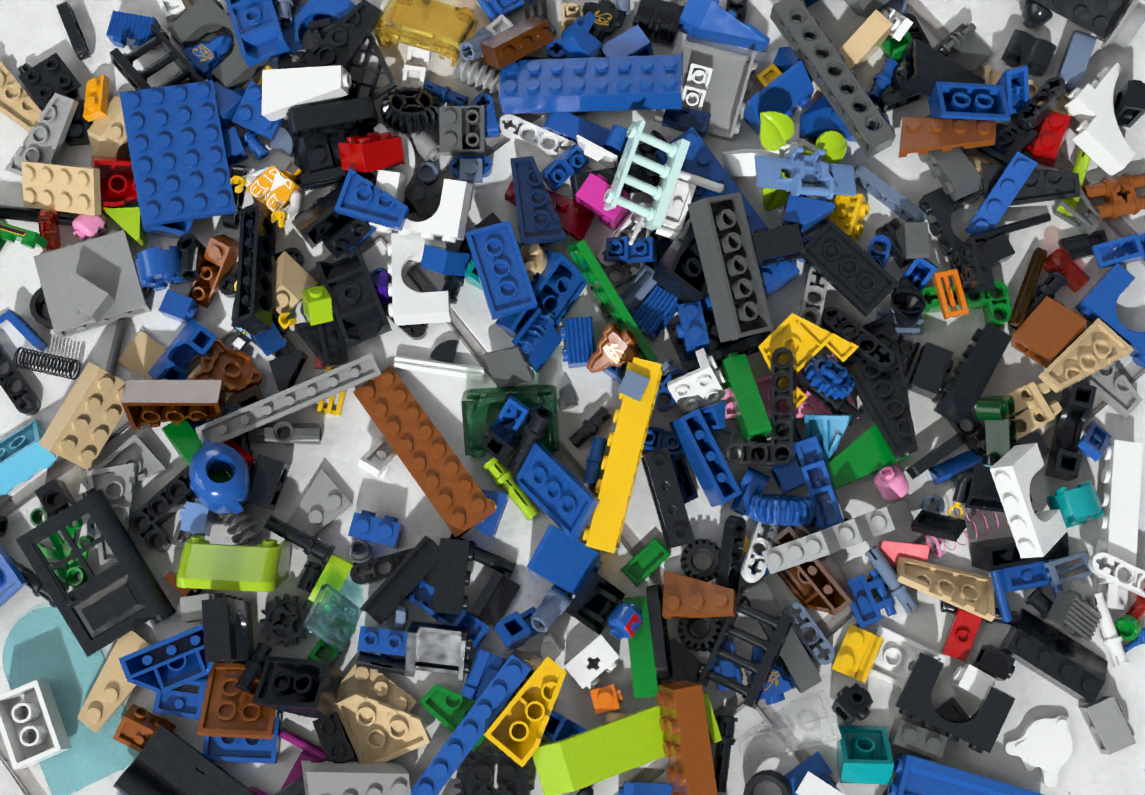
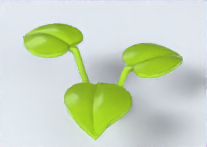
M775 111L760 113V142L763 148L769 151H776L782 146H786V141L794 134L792 119L783 113ZM831 130L819 136L815 145L816 150H826V154L822 156L821 161L838 164L843 159L847 150V140L840 133ZM803 150L801 154L811 156L814 152ZM782 169V171H781L782 177H783V178H790V176H785V170ZM763 188L762 201L764 209L771 211L785 205L791 192L781 189Z

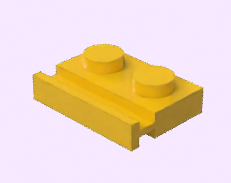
M850 624L831 669L866 684L884 638Z

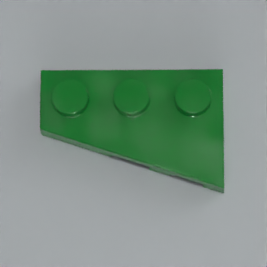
M435 684L419 703L453 733L476 701ZM484 734L472 748L473 752L486 738Z

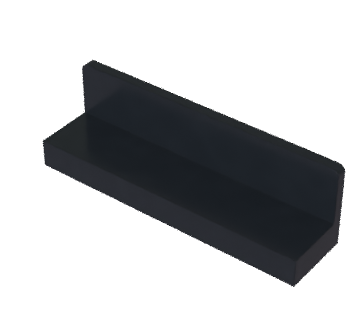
M425 535L360 609L367 612L377 623L383 625L396 611L397 607L405 601L437 565L439 545Z

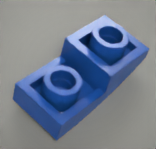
M575 144L556 157L540 174L551 191H557L570 176L578 174L590 161L580 147Z
M628 236L606 238L607 262H655V239L653 237L636 238L633 245H629L630 238Z
M649 426L643 448L644 451L652 452L668 447L670 456L682 453L683 457L685 456L674 432Z

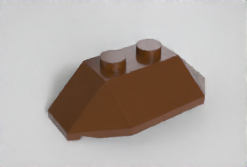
M789 525L772 539V546L776 547L809 534L795 526ZM829 555L776 572L806 608L836 615L854 601L845 574Z

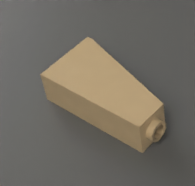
M877 9L838 50L842 54L847 67L853 70L854 73L881 47L893 25ZM830 72L831 75L838 76L837 74Z

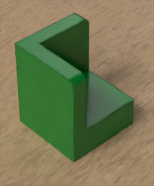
M907 31L900 41L893 38L883 42L881 49L886 58H892L900 62L902 61V52L913 41V38L909 31Z

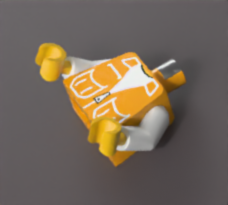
M292 162L283 172L272 165L243 177L233 176L230 179L231 185L238 184L235 187L236 193H241L245 186L251 195L271 210V221L274 223L276 220H279L278 225L280 228L285 226V220L290 219L300 210L303 188L294 180L302 170Z

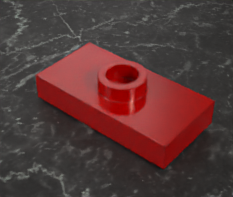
M957 608L941 650L942 654L966 662L982 618Z

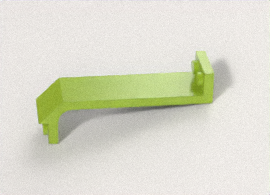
M703 692L710 743L714 744L722 741L708 693ZM656 704L559 741L548 742L541 739L540 745L532 757L544 795L574 792L665 757L663 742H666L665 734L662 732L659 722L660 717H662L661 707Z

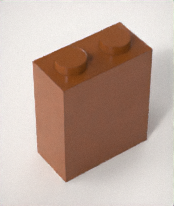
M1046 296L1014 332L1011 338V347L1047 368L1086 330L1087 320L1079 312H1072L1067 309L1059 300H1053Z

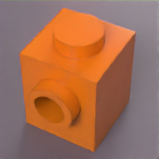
M614 684L590 690L596 715L620 709L619 703H623L620 688L615 689Z

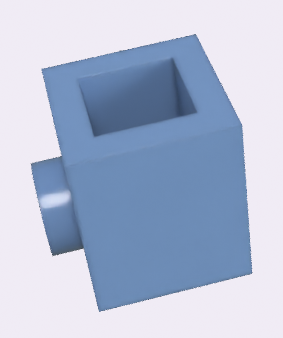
M195 499L194 503L186 502L185 507H182L180 512V521H182L180 530L187 533L210 536L215 513L208 510L198 499Z

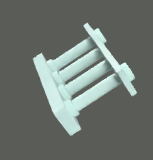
M640 120L631 124L626 136L628 140L611 188L605 193L603 209L608 211L619 205L644 216L646 220L644 227L652 231L661 228L690 142L682 138L669 144L643 132L646 121ZM639 140L666 152L668 156L666 164L661 165L635 153ZM634 162L658 173L659 177H661L659 185L655 187L629 175L628 171L631 163ZM624 183L652 195L653 202L651 207H644L620 196Z

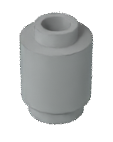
M423 131L420 135L413 133L410 136L409 140L413 148L425 161H435L441 156L440 144L430 132L426 133Z

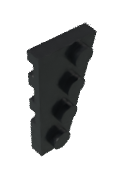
M362 0L342 19V22L335 29L332 28L327 33V36L319 44L316 43L310 49L311 52L303 59L300 58L296 64L301 68L341 65L347 71L384 13L366 0Z
M981 163L984 199L1006 168V165ZM1034 168L1010 206L1080 197L1079 173Z

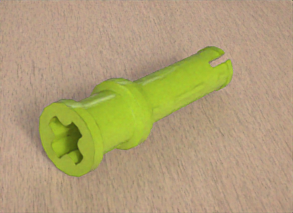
M1079 149L1072 172L1079 173V182L1082 188L1091 158L1086 153L1083 154L1082 149ZM1081 197L1062 199L1078 212L1077 206ZM1058 205V212L1066 216H1073L1062 205Z
M495 457L482 467L484 471L487 470L495 480L494 484L504 489L528 521L540 512L514 481L512 471H508Z

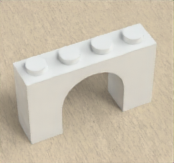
M378 170L376 187L403 203L407 177L399 172ZM444 179L441 201L436 213L431 218L421 222L411 221L407 217L402 231L369 222V225L376 227V231L380 233L390 234V230L398 231V235L412 237V233L420 234V238L434 240L435 236L442 237V241L448 243H456V240L464 241L473 186L465 181Z
M391 233V242H387L388 256H391V262H388V275L392 276V283H388L389 297H392V303L388 304L389 317H393L396 326L451 322V302L448 291L416 292L404 284L408 271L421 263L425 244L448 248V242H443L442 237L434 236V240L420 238V234L412 233V237L398 235V233Z
M1037 443L1014 446L990 468L1021 558L1044 557L1067 532L1060 509L1037 511L1036 513L1033 511L1029 492L1032 477L1044 466Z

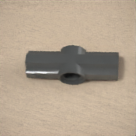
M286 421L269 423L248 432L249 443L282 444L286 446L292 444L321 445L322 425L319 423H289ZM289 428L290 435L285 439L280 438L281 431Z

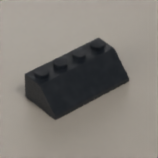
M357 172L358 175L368 179L376 186L377 178L371 172ZM344 182L335 185L329 194L316 199L313 202V206L306 211L299 212L294 220L291 221L312 249L322 242V237L347 217L346 215L336 213L334 210Z
M1023 608L1017 616L1015 626H1011L998 649L1015 658L1017 662L1082 703H1094L1106 680L1107 660Z

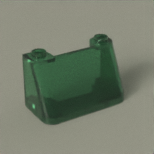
M531 385L465 390L461 400L465 456L482 458L488 453L481 447L486 439L483 435L491 425L493 426L510 396H513L530 409L529 418L517 432L516 436H524V426L527 422H530L533 416V409L536 406L544 407L553 414V419L547 423L544 429V436L538 439L536 443H542L552 454L555 451H560L557 387L554 385Z

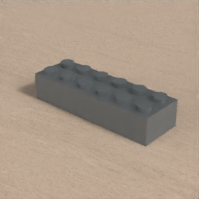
M741 192L707 197L688 204L720 342L774 330Z

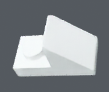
M382 437L360 458L357 466L369 474L383 479L398 455L386 438Z

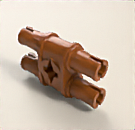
M1125 173L1122 176L1110 179L1106 177L1099 183L1082 187L1088 199L1098 196L1104 197L1106 204L1093 206L1101 214L1098 217L1099 219L1106 217L1117 219L1118 216L1135 215L1140 210L1145 209V195L1137 197L1135 193V188L1145 186V173L1132 176Z

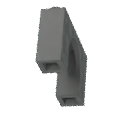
M198 0L167 28V31L172 39L183 49L190 44L195 46L206 36L213 33H227L234 37L235 45L232 53L211 73L219 84L228 89L241 88L271 60L269 59L249 67L242 58L230 14H226L223 11L224 8L218 0Z

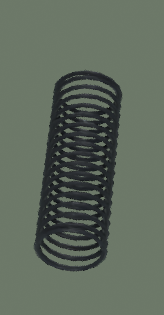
M19 347L16 350L13 359L16 368L72 380L78 377L81 368L78 359L52 355L51 353L48 354ZM22 349V351H21V353H20L19 365H18V364H17V357H18L19 351ZM76 362V368H75V371H74V373H73V375H72V371H73V368H74V363ZM78 362H79V370H78V373H77V375H76L75 378H72V377L75 375V373H76L77 366H78Z

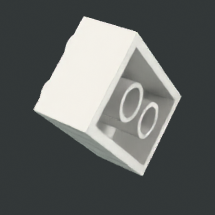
M34 680L0 695V731L14 770L27 768L72 748L48 680Z

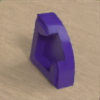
M388 271L380 272L378 276L377 289L381 304H389Z

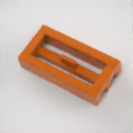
M953 269L934 273L932 277L944 320L967 315L969 311L958 270ZM948 276L952 277L960 310H957ZM941 278L943 279V283H944V286H945V290H946V294H947V298H948V301H949V305H950L951 312L949 311V307H948V304H947V300H946V296H945V293H944V289H943V285H942V282H941Z

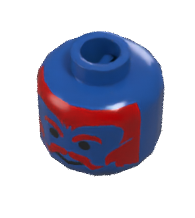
M631 602L617 605L607 619L611 628L610 633L620 640L622 638H633L644 622L641 609Z

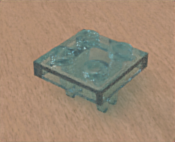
M327 583L321 586L303 625L308 628L309 633L316 634L315 638H321L338 652L346 649L362 610Z

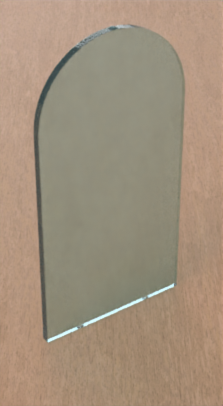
M57 607L33 610L17 622L6 639L2 656L3 669L10 689H16L34 680H48L72 747L39 762L51 794L69 795L78 792L80 789L130 766L140 752L113 739L123 716L127 712L124 704L120 706L98 733L93 732L77 718L106 663L102 649L87 657Z

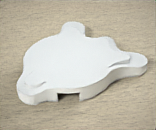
M1064 715L1036 719L1029 723L1018 739L1006 742L1004 751L1008 755L1018 756L1026 771H1033L1036 767H1039L1043 784L1050 788L1056 787L1058 771L1067 762L1073 749V740L1070 733L1071 722Z

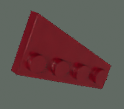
M512 179L504 199L516 206ZM547 190L565 234L575 238V241L585 239L596 214L576 202V200Z

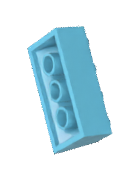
M37 419L0 441V495L8 494L16 485L22 481L30 480L35 473L41 469L49 468L57 460L56 454L38 444L45 431Z

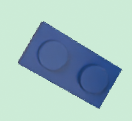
M1093 420L1086 427L1077 446L1085 456L1091 457L1096 462L1103 456L1112 436Z

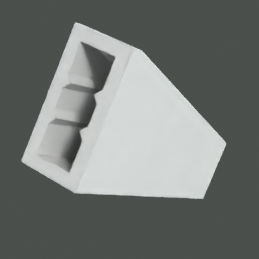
M341 65L262 70L261 115L269 121H276L285 118L286 113L290 110L320 105L347 96L351 86L350 73Z

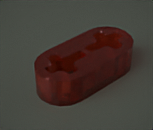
M41 210L38 215L39 232L42 237L48 240L45 249L42 248V250L60 249L61 240L57 213L55 210Z

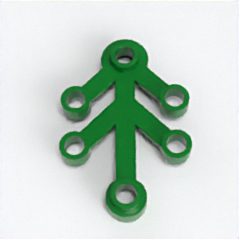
M35 508L30 514V521L37 527L53 516L48 515L44 508ZM43 514H45V520H44V521L42 520V515H43ZM81 518L76 520L75 527L72 526V523L66 526L74 542L77 530L83 526ZM58 531L49 536L55 549L47 548L44 544L38 543L46 558L62 560L73 552L66 539L62 540ZM81 536L77 542L79 549L85 546V539L88 540L89 544L94 541V538L92 536ZM89 550L82 553L86 561ZM72 559L65 563L67 569L57 568L54 570L57 577L66 579V582L73 588H77L90 580L78 559L76 561ZM79 572H80V574H81V579H80V580H78V578H77V574H78Z

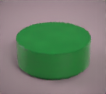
M1123 615L1115 622L1118 635L1122 636L1124 640L1132 641L1142 631L1139 621L1133 616Z

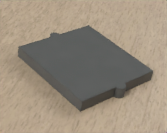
M520 345L483 354L489 368L488 373L492 375L498 388L533 381L534 376L528 365L529 361L526 360Z

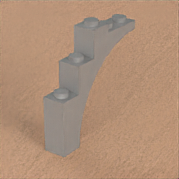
M903 499L823 530L764 550L762 554L771 575L896 530L913 522L914 518L907 500Z

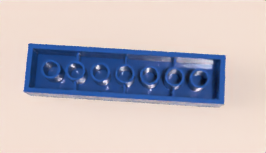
M682 54L517 60L501 68L499 101L503 114L682 109Z
M693 127L669 142L671 144L682 138L690 142L681 168L682 171L723 184L725 187L723 193H717L696 186L691 203L707 197L741 192ZM658 149L655 152L658 163L664 165L668 159L667 153ZM741 192L751 235L762 228L769 230ZM793 260L759 267L766 298L797 278L800 270Z

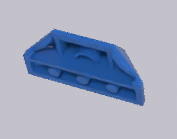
M824 95L800 116L799 138L819 137L822 133L832 130L840 133L847 141L856 142ZM870 97V99H871V101L873 102V104H874V105H877V104L873 101V99ZM854 108L858 112H863L859 108ZM882 112L883 118L885 119V121L887 122V124H888V123L890 124V121L887 119V117H886V116L883 114V112ZM867 126L870 130H875L874 127Z
M203 624L119 658L127 682L160 694L208 675L214 662H205Z

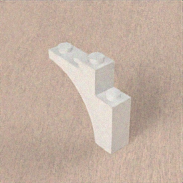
M1117 62L1110 68L1107 66L1102 68L1096 75L1098 77L1097 80H1093L1081 89L1076 87L1067 96L1069 101L1064 106L1080 122L1075 129L1077 133L1072 140L1110 177L1124 169L1136 154L1124 139L1114 113V87L1120 72L1123 70V67Z

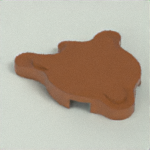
M219 338L210 347L214 356L202 357L200 359L202 370L192 377V380H222L225 391L228 393L241 392L249 387L258 386L263 381V374L257 370L248 354L228 348Z

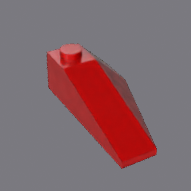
M92 156L91 168H100L101 206L118 207L138 200L131 158Z

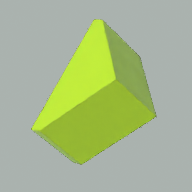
M139 207L108 208L105 211L143 248L147 245V233L142 226Z

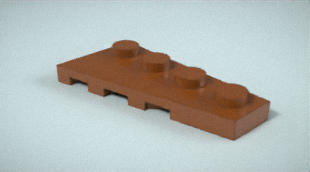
M902 116L899 158L907 157V154L918 152V155L928 154V151L939 149L942 152L951 151L954 147L968 149L995 145L997 121Z

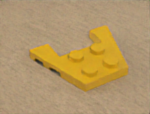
M791 313L758 348L770 372L772 370L773 352L780 347L788 348L796 356L798 373L824 346L841 362H844L858 346ZM782 354L779 358V364L786 365L790 360V355ZM788 377L780 379V389H785L789 386L790 380ZM798 387L796 409L808 398Z

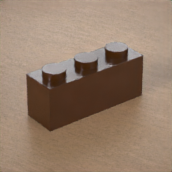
M532 16L481 42L480 46L486 64L501 69L554 41L549 20Z

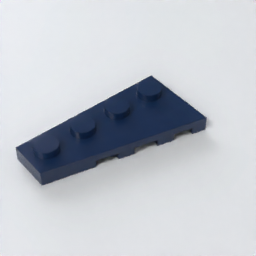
M534 157L510 158L521 246L567 241V236L552 205L550 195L545 188Z

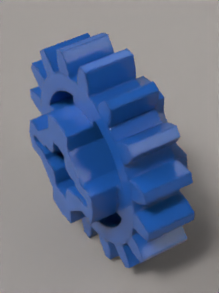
M817 354L807 363V367L804 370L807 373L805 377L812 381L810 383L811 386L817 387L818 393L823 391L825 397L828 398L829 395H832L833 399L836 400L838 397L844 399L853 390L855 382L852 379L854 376L848 374L849 368L842 367L841 361L837 363L834 357L828 359L825 354L822 357Z

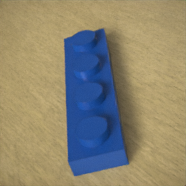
M1016 151L965 228V231L969 234H975L995 228L1038 163Z

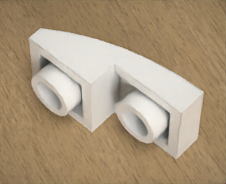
M889 6L886 10L883 9L880 12L893 23L888 35L900 41L913 22Z
M691 63L683 90V107L698 111L702 110L713 72L712 68Z

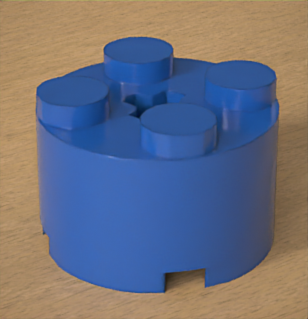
M161 246L149 248L137 254L138 257H135L140 284L144 288L152 287L153 291L165 290L168 284L180 285L187 282V280H182L179 277L181 251L177 246H169V250H162Z

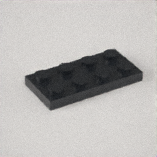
M832 220L804 246L805 251L802 258L865 317L899 284L893 276Z

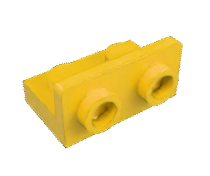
M857 193L856 196L836 195L834 200L835 208L828 222L832 220L857 243L858 238L863 234V221L869 214L870 205L863 194Z

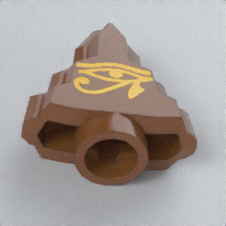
M610 323L603 329V336L597 343L598 349L591 354L586 367L591 373L604 371L611 365L620 367L625 363H632L634 357L641 359L642 357L635 347L638 344L636 336L628 328L622 331L615 324Z

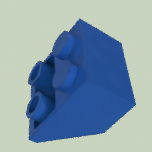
M789 194L783 208L780 225L790 223L791 225L798 224L801 237L803 238L827 223L835 208V203H831L825 198L812 199L807 198L806 195L800 194L797 197Z

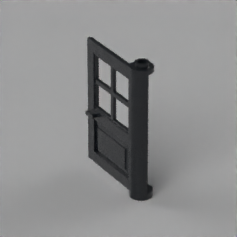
M95 487L82 494L83 499L15 539L87 657L150 619L156 625L177 612L104 495V491L102 489L96 490ZM89 513L102 536L79 549L66 526ZM60 530L74 553L50 566L38 543ZM105 540L118 563L95 576L82 553ZM77 557L90 580L67 593L54 570Z

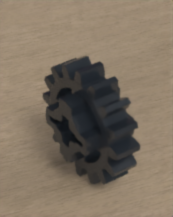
M284 594L283 600L279 596H275L276 603L268 601L269 609L261 611L266 615L265 619L259 620L260 623H264L266 626L261 629V632L269 633L266 638L268 641L275 638L274 645L279 646L282 641L284 647H289L290 641L294 645H298L299 637L301 639L307 638L304 634L305 630L312 631V628L308 626V622L314 621L313 618L308 617L312 609L304 608L307 604L304 600L298 603L299 596L294 595L292 600H290L289 594ZM286 604L294 605L298 610L292 612ZM276 611L277 614H276L274 620L272 621V616H273L274 612ZM285 615L293 617L288 621L289 626L281 624L285 620ZM300 620H302L301 626L299 630H297L298 623ZM284 630L287 637L280 636L275 631Z

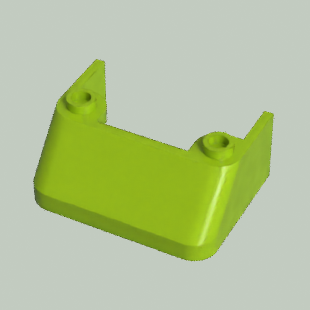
M198 534L190 536L184 543L177 572L176 586L193 589L252 592L274 591L289 577L290 542L286 539L281 543H278V540L265 539L262 544L257 546L210 544V541L205 540V536Z

